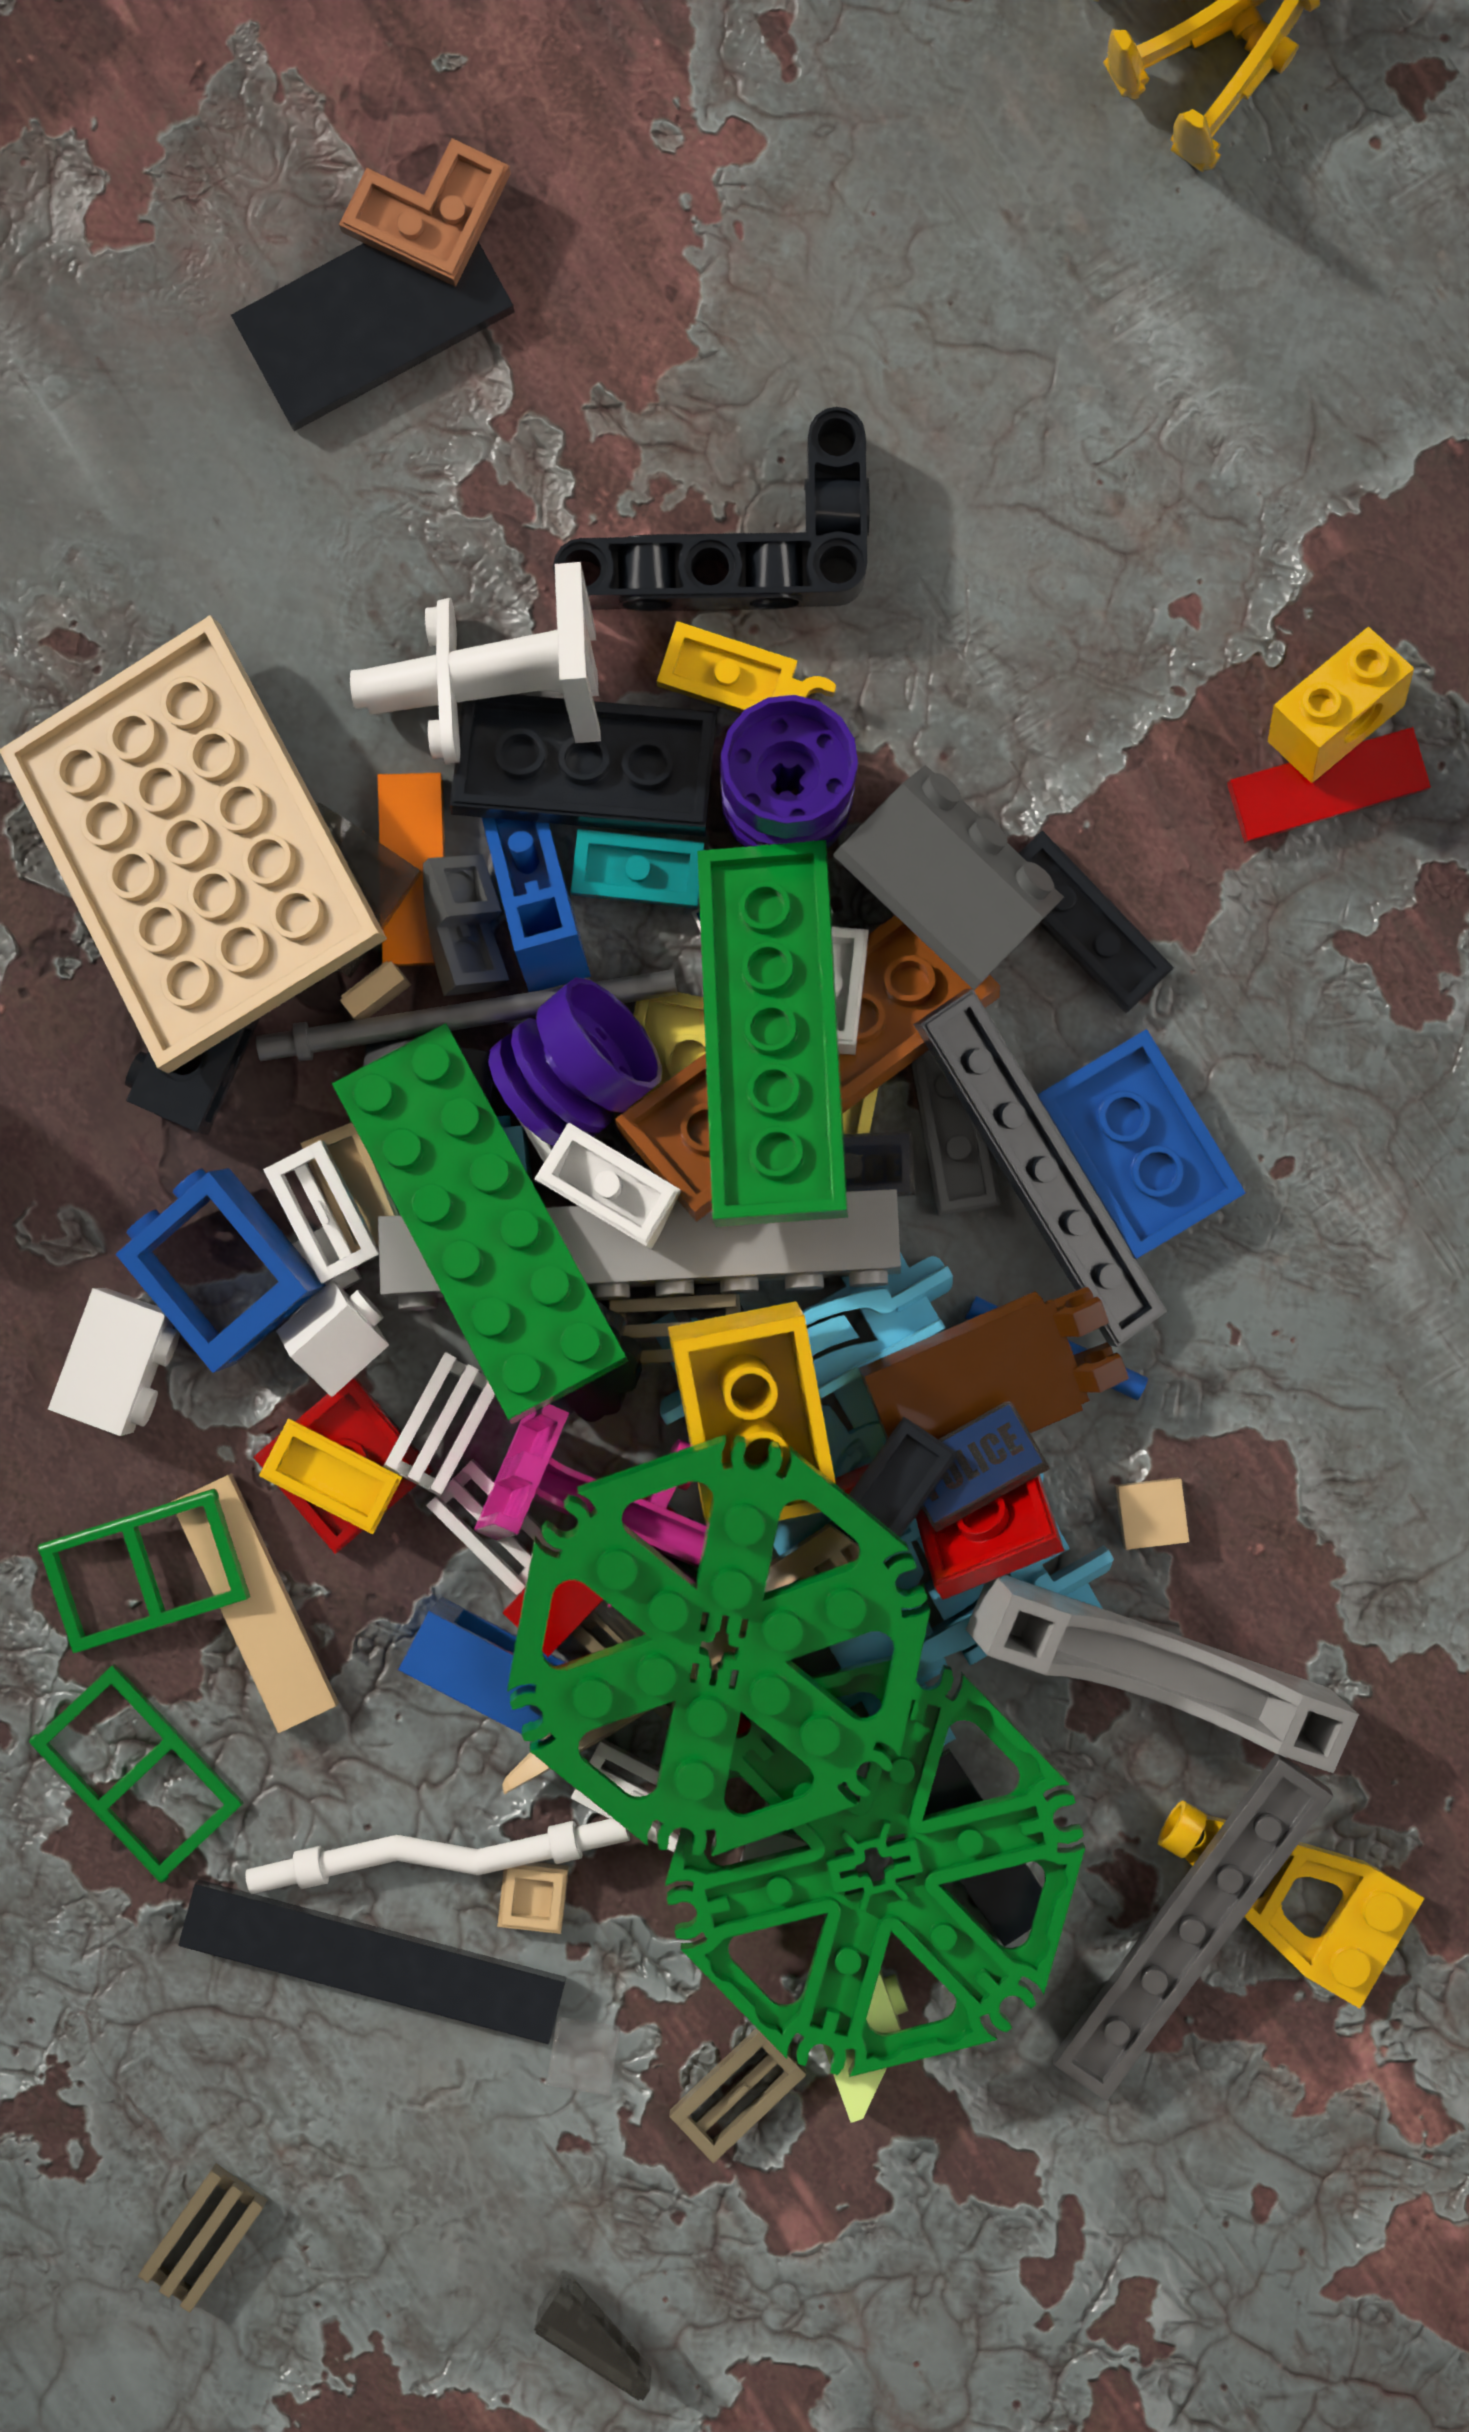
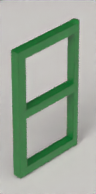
M210 1489L38 1545V1552L42 1557L73 1654L247 1600L251 1597L219 1501V1493L216 1489ZM204 1506L231 1590L165 1610L138 1526ZM122 1532L149 1616L85 1636L58 1552Z
M115 1664L107 1669L42 1732L33 1735L29 1740L31 1746L159 1883L165 1882L169 1878V1873L244 1803ZM112 1684L163 1740L100 1798L49 1742ZM173 1749L224 1805L161 1863L110 1807Z

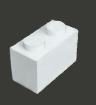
M92 1288L48 1410L119 1436L134 1433L136 1425L144 1427L152 1414L158 1391L150 1388L158 1365L166 1367L169 1364L179 1340V1331L172 1328L173 1324L161 1309L155 1305L108 1288Z

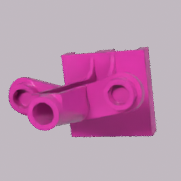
M549 1404L521 1419L474 1531L494 1540L518 1535L532 1501L574 1518L576 1517L564 1508V1500L568 1495L579 1497L586 1503L590 1511L596 1509L589 1499L578 1494V1486L595 1481L596 1479L577 1472L551 1457L569 1412ZM678 1439L668 1454L691 1447L690 1443ZM687 1482L676 1487L686 1491L692 1482ZM676 1487L650 1495L647 1501L643 1499L636 1500L625 1508L622 1522L655 1550L699 1568L707 1526L666 1509ZM608 1603L609 1608L616 1610Z

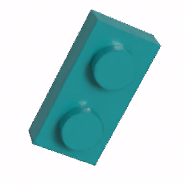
M577 829L571 894L572 896L698 909L697 851L704 850L705 844L703 842Z

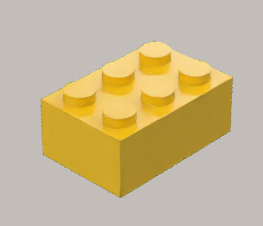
M796 1301L668 1327L690 1446L726 1435L727 1441L722 1451V1463L732 1462L730 1456L731 1443L737 1435L744 1436L746 1441L744 1460L752 1465H758L766 1460L770 1442H778L782 1454L781 1467L778 1472L782 1473L785 1470L790 1458L791 1446L836 1484L805 1315ZM698 1482L703 1514L707 1524L713 1494L705 1484ZM794 1500L784 1506L780 1513L779 1521L821 1511L808 1501Z

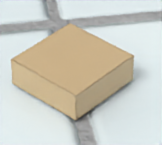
M386 961L341 995L342 999L340 1001L354 1019H366L410 987L411 983L393 962Z
M1176 1477L1115 1485L1122 1542L1125 1550L1189 1542L1181 1478Z
M535 1862L504 1869L497 1927L561 1934L569 1866Z

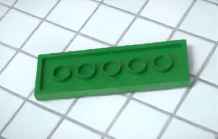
M826 840L697 851L712 1219L715 1227L848 1218L829 863Z
M446 1023L332 1083L511 1424L628 1362Z

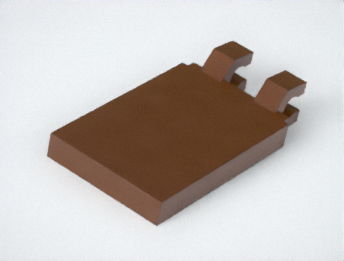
M1088 1287L1046 1302L1034 1291L858 1368L886 1441L903 1417H906L940 1442H943L1007 1405H1010L1028 1435L1083 1411L1082 1404L1090 1401L1087 1392L1101 1393L1129 1379L1122 1357L1118 1352L1113 1353L1112 1347L1108 1342L1073 1355L1067 1337H1081L1109 1323L1102 1300L1098 1296L1093 1297L1092 1291ZM1009 1422L997 1428L1005 1444L1017 1439L1015 1433L1009 1435L1007 1431L1011 1428ZM993 1433L986 1434L980 1440V1445L985 1453L992 1451L987 1439H990L993 1446L1000 1443L998 1437ZM975 1442L967 1445L974 1458L982 1455ZM961 1449L956 1451L959 1464L967 1462ZM955 1462L952 1464L950 1469L956 1466Z

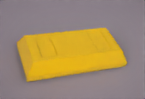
M289 1418L259 1474L260 1477L371 1534H374L403 1478V1476Z

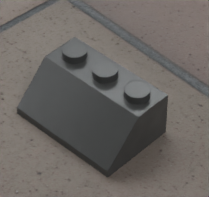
M926 765L903 782L833 854L844 867L973 990L1019 946L1064 898L1054 888L1051 877L1043 868L1035 863L1027 862L1007 843L1006 835L997 824L975 813L961 799L960 792L952 781L939 773L932 772Z

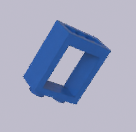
M201 1168L190 1174L174 1188L173 1194L177 1197V1200L161 1214L157 1209H154L136 1221L126 1232L131 1241L115 1254L212 1373L234 1366L301 1308L303 1304L326 1286L321 1284L315 1271L230 1168L209 1171L208 1173ZM210 1200L214 1202L279 1281L221 1333H218L153 1253L159 1245Z
M441 1597L428 1611L398 1670L522 1734V1725L536 1721L542 1715L541 1710L533 1705H526L512 1710L510 1705V1694L517 1688L525 1686L520 1685L507 1692L516 1635ZM543 1653L545 1659L553 1666L566 1663V1661L553 1654L547 1657Z

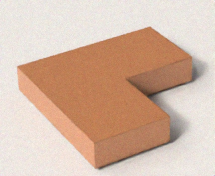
M452 138L424 195L366 168L339 223L342 233L456 287L510 177V167Z

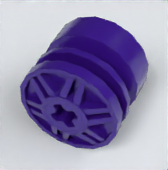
M798 695L768 697L745 709L726 734L721 752L720 779L723 819L736 841L745 847L826 840L827 848L831 847L847 826L853 804L854 785L858 769L855 738L842 717L822 702ZM780 787L784 792L778 795L776 794V788ZM794 788L798 789V795L796 796L790 792Z
M577 977L568 982L538 1008L536 1019H526L515 1027L511 1034L495 1044L490 1049L488 1061L493 1081L508 1107L524 1126L542 1141L553 1147L568 1123L594 1137L595 1133H599L613 1122L614 1111L623 1113L658 1085L662 1079V1065L657 1050L643 1026L630 1010L605 988L591 980Z

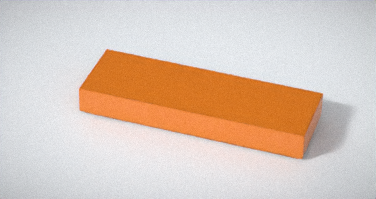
M441 772L377 774L381 928L387 937L382 942V964L386 961H391L396 966L435 965L425 912L423 863L428 858L445 857L443 775Z

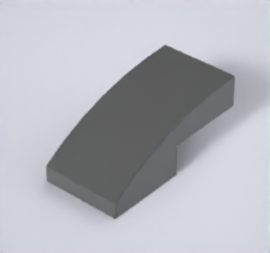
M483 854L428 858L423 863L424 903L431 950L443 995L450 996L498 990L509 978L490 922L502 911Z

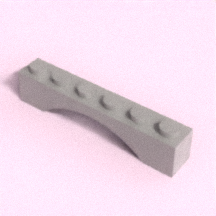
M1007 1575L984 1584L966 1627V1631L985 1654L990 1657L1046 1676H1064L1088 1680L1150 1698L1218 1725L1278 1755L1334 1773L1359 1716L1354 1709L1328 1687Z

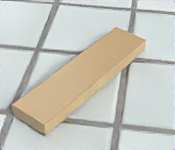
M231 1473L176 1500L210 1489H216L219 1493V1501L251 1596L247 1600L227 1605L220 1609L277 1732L281 1733L336 1707L339 1701ZM204 1506L176 1514L213 1594L216 1595L231 1590Z

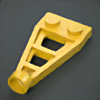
M1182 1800L1167 1817L1159 1834L1158 1845L1180 1858H1185L1193 1866L1226 1820L1207 1815ZM1204 1830L1203 1841L1195 1846ZM1300 1842L1273 1877L1263 1896L1256 1900L1244 1917L1306 1978L1360 2009L1425 1898L1415 1890L1364 1860ZM1301 1877H1312L1335 1884L1342 1891L1343 1897L1318 1937L1304 1935L1286 1918L1282 1910V1902L1294 1881Z

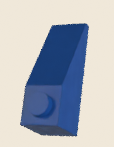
M482 818L514 951L528 991H541L567 984L576 977L582 979L591 977L550 824Z

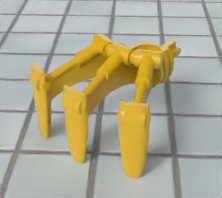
M1214 0L1213 4L1184 22L1137 46L1128 31L1113 29L1108 42V57L1104 60L1103 64L1121 96L1138 99L1139 95L1146 90L1145 85L1150 80L1145 71L1146 68L1191 45L1195 49L1230 30L1236 39L1243 38L1247 42L1244 49L1250 52V54L1204 116L1194 109L1179 113L1174 123L1173 135L1170 139L1173 142L1171 148L1173 153L1201 172L1212 170L1221 157V154L1218 153L1221 144L1212 137L1243 98L1249 99L1272 68L1280 74L1287 68L1299 48V45L1288 38L1287 35L1298 21L1303 10L1311 12L1320 6V0H1284L1270 24L1263 20L1256 8L1266 0Z

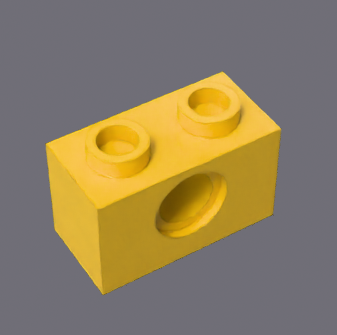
M1368 626L1274 704L1267 742L1305 778L1313 783L1405 706L1414 667Z

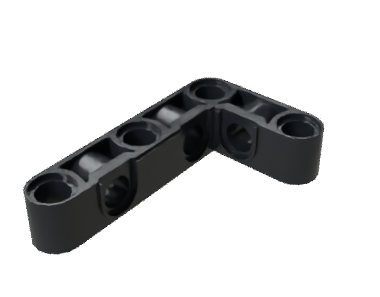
M842 407L824 409L811 422L807 441V479L804 480L806 502L805 532L653 534L610 538H578L568 541L556 553L553 563L554 575L555 564L585 561L598 566L601 570L600 576L596 582L586 586L591 610H776L794 607H823L849 604L858 597L863 589L868 563L867 536H869L870 490L869 478H866V434L864 424L857 414ZM841 433L849 438L853 447L844 455L833 456L822 450L819 441L827 434ZM840 558L852 565L855 574L849 581L837 584L825 579L820 568L829 559ZM706 560H716L726 567L728 574L719 584L705 585L697 581L693 575L696 566Z

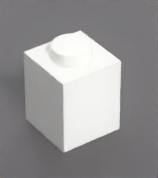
M334 1280L276 1331L290 1358L331 1397L389 1346L377 1326V1323L384 1318L377 1307L360 1290L355 1291L349 1296Z

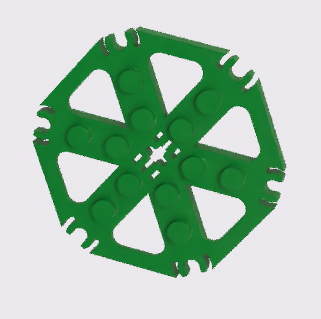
M722 1435L578 1486V1494L589 1499L596 1509L592 1511L589 1510L586 1503L579 1497L573 1495L566 1497L564 1508L578 1519V1524L573 1530L567 1532L557 1529L554 1524L547 1520L542 1525L541 1533L545 1541L553 1548L560 1549L559 1552L544 1546L535 1536L507 1685V1692L517 1686L525 1685L517 1688L510 1694L512 1710L526 1705H533L542 1712L541 1717L536 1721L522 1725V1737L524 1741H530L529 1751L647 1846L648 1833L655 1820H658L656 1835L660 1850L667 1851L670 1834L675 1829H689L693 1832L692 1854L700 1856L706 1848V1830L715 1829V1837L710 1847L711 1856H715L857 1806L855 1796L844 1791L840 1786L845 1781L849 1789L856 1795L866 1798L870 1794L869 1783L857 1774V1770L860 1765L868 1761L879 1764L887 1772L893 1768L887 1750L876 1742H881L893 1748L899 1757L901 1755L930 1614L928 1603L922 1605L928 1599L923 1585L914 1586L906 1590L900 1589L895 1585L896 1579L900 1574L917 1568L912 1553H900L892 1556L897 1552L909 1550L905 1541L791 1446L789 1461L785 1470L780 1473L778 1470L781 1467L782 1454L778 1442H770L768 1456L763 1463L752 1465L744 1460V1453L746 1451L745 1437L738 1435L731 1443L730 1456L732 1462L722 1463V1451L727 1441L726 1435ZM692 1481L703 1483L711 1490L713 1497L696 1582L622 1522L623 1512L630 1503ZM794 1500L810 1502L858 1543L859 1556L857 1560L765 1592L779 1516L784 1506ZM892 1556L887 1562L884 1561L886 1558ZM567 1580H577L584 1583L645 1633L643 1636L557 1666L551 1665L545 1659L542 1651L553 1592L559 1584ZM703 1612L707 1613L705 1624H701ZM724 1615L726 1616L725 1630L728 1643L737 1648L735 1652H724L721 1662H717L715 1677L710 1678L712 1665L709 1659L708 1649L700 1647L701 1642H712L714 1640L716 1632L720 1631L722 1616ZM742 1619H747L746 1629L740 1631ZM873 1631L886 1634L891 1638L894 1645L882 1706L876 1714L867 1718H860L791 1660ZM696 1663L695 1676L692 1679L690 1678L692 1665ZM732 1670H737L735 1685H729ZM673 1702L657 1785L652 1793L642 1797L628 1794L581 1755L579 1742L588 1731ZM741 1712L810 1767L814 1774V1779L808 1791L799 1796L746 1814L736 1813L726 1805L724 1795ZM549 1733L552 1734L551 1736L545 1738V1739L542 1740V1741H537V1740L543 1739V1738H544L547 1734H549Z
M892 1656L810 1677L836 1698L858 1692H869L875 1695L882 1704ZM943 1665L938 1682L932 1686H923L917 1681L915 1682L900 1757L893 1748L881 1742H876L887 1750L893 1768L887 1772L879 1764L868 1762L864 1779L869 1783L870 1794L866 1798L862 1796L857 1798L855 1796L857 1806L792 1828L808 1845L729 1865H717L707 1858L704 1851L700 1856L693 1855V1832L687 1828H680L665 1886L676 1881H691L693 1886L685 1884L675 1886L667 1892L666 1899L668 1905H676L680 1902L690 1903L697 1911L693 1920L675 1925L677 1939L687 1940L695 1938L702 1932L705 1937L695 1942L681 1943L680 1949L786 2059L788 2047L794 2035L799 2033L801 2036L796 2046L797 2062L800 2065H806L811 2048L818 2044H825L833 2050L830 2061V2073L838 2075L844 2068L846 2062L845 2049H854V2060L848 2069L849 2077L996 2041L998 2040L996 2033L986 2027L980 2017L988 2014L991 2023L998 2030L1007 2033L1012 2028V2025L1007 2016L999 2009L1003 1999L1009 1996H1016L1030 2009L1036 2005L1031 1988L1024 1981L1020 1980L1021 1977L1028 1978L1038 1985L1043 1995L1045 1993L1086 1848L1083 1842L1073 1847L1058 1848V1843L1070 1844L1077 1842L1084 1837L1080 1824L1060 1827L1053 1822V1816L1058 1808L1075 1804V1798L1071 1791L1063 1789L1053 1791L1046 1797L1043 1795L1045 1791L1056 1786L1070 1784L962 1671L960 1684L952 1697L947 1695L951 1690L954 1680L953 1671L950 1666ZM749 1718L751 1724L748 1730L744 1733L736 1734L728 1779L735 1777L744 1778L769 1805L799 1796L808 1791L814 1779V1774L810 1767ZM966 1720L973 1722L1018 1768L1019 1782L1016 1788L1007 1795L924 1815L949 1727L957 1721ZM844 1783L840 1784L844 1791L854 1795ZM904 1833L905 1837L886 1842L887 1837ZM847 1847H852L854 1849L851 1851L835 1854V1850ZM869 1848H877L881 1857L891 1856L892 1859H896L893 1860V1864L884 1867L885 1878L879 1881H872L868 1871L858 1872L856 1869V1865L865 1862V1850ZM1032 1861L1039 1864L1045 1874L1043 1889L1029 1937L1022 1945L1014 1948L1000 1945L942 1886L945 1883ZM825 1914L804 1991L801 1997L791 2004H779L773 2001L730 1955L729 1944L734 1936ZM891 1931L955 1996V2008L945 2019L890 2033L877 2032L868 2024L866 2018Z

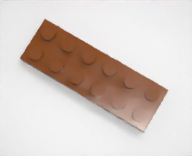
M896 915L868 935L856 1054L839 1053L842 1113L846 1112L929 1050L913 1025L964 989H972ZM991 975L974 990L984 1008L1000 998V985ZM705 1053L615 1118L618 1131L652 1171L681 1190L677 1200L696 1222L712 1211Z

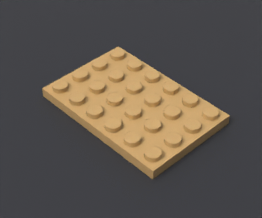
M211 615L0 749V754L157 1068L168 1074L387 939L221 624Z

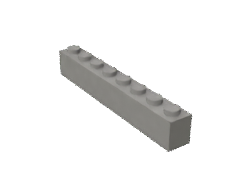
M897 1189L847 1192L848 1218L715 1227L712 1211L696 1222L681 1203L676 1201L652 1249L580 1206L546 1208L595 1300L600 1301L630 1298V1288L655 1287L657 1297L694 1295V1285L720 1283V1293L722 1294L754 1293L759 1291V1281L784 1280L785 1290H816L824 1288L823 1278L849 1277L850 1287H877L889 1284L888 1275L901 1274ZM401 1215L378 1217L380 1294L390 1300H398L399 1310H430L438 1308L437 1298L444 1297Z

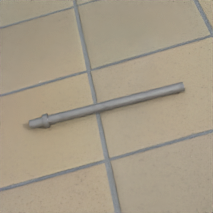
M674 969L595 982L612 993L622 1003L678 995ZM562 987L310 1028L307 1022L294 1023L293 1030L256 1036L257 1052L260 1061L297 1056L299 1061L312 1060L313 1053L422 1036L445 1023L450 1031L534 1018L537 1017L538 1008Z

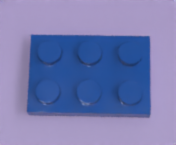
M1147 1029L1037 1094L1135 1259L1246 1194Z

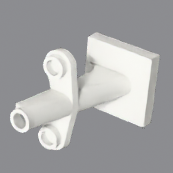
M581 562L555 564L557 630L457 650V628L452 599L438 600L437 607L425 609L427 639L429 646H436V655L367 669L351 670L350 687L354 708H368L370 715L439 705V720L428 721V740L432 759L444 758L446 765L460 761L457 702L533 691L559 692L564 696L575 743L601 741V731L593 696H599L598 672L590 642L596 640V628Z

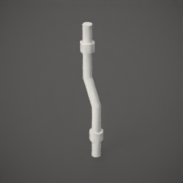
M613 1818L577 1826L575 1821H569L548 1826V1833L480 1849L393 1835L324 1851L321 1846L295 1851L293 1859L247 1869L246 1883L251 1894L298 1884L301 1889L328 1884L329 1876L395 1861L483 1875L552 1858L556 1864L582 1859L583 1851L630 1841V1832Z

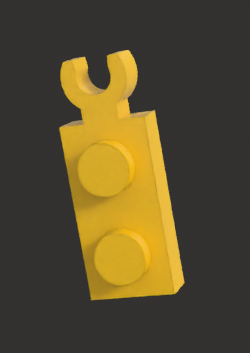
M676 621L657 678L658 687L738 713H742L745 709L768 697L798 695L807 698L813 693H822L825 696L833 697L836 691V684L825 677L813 676L803 681L793 679L798 660Z

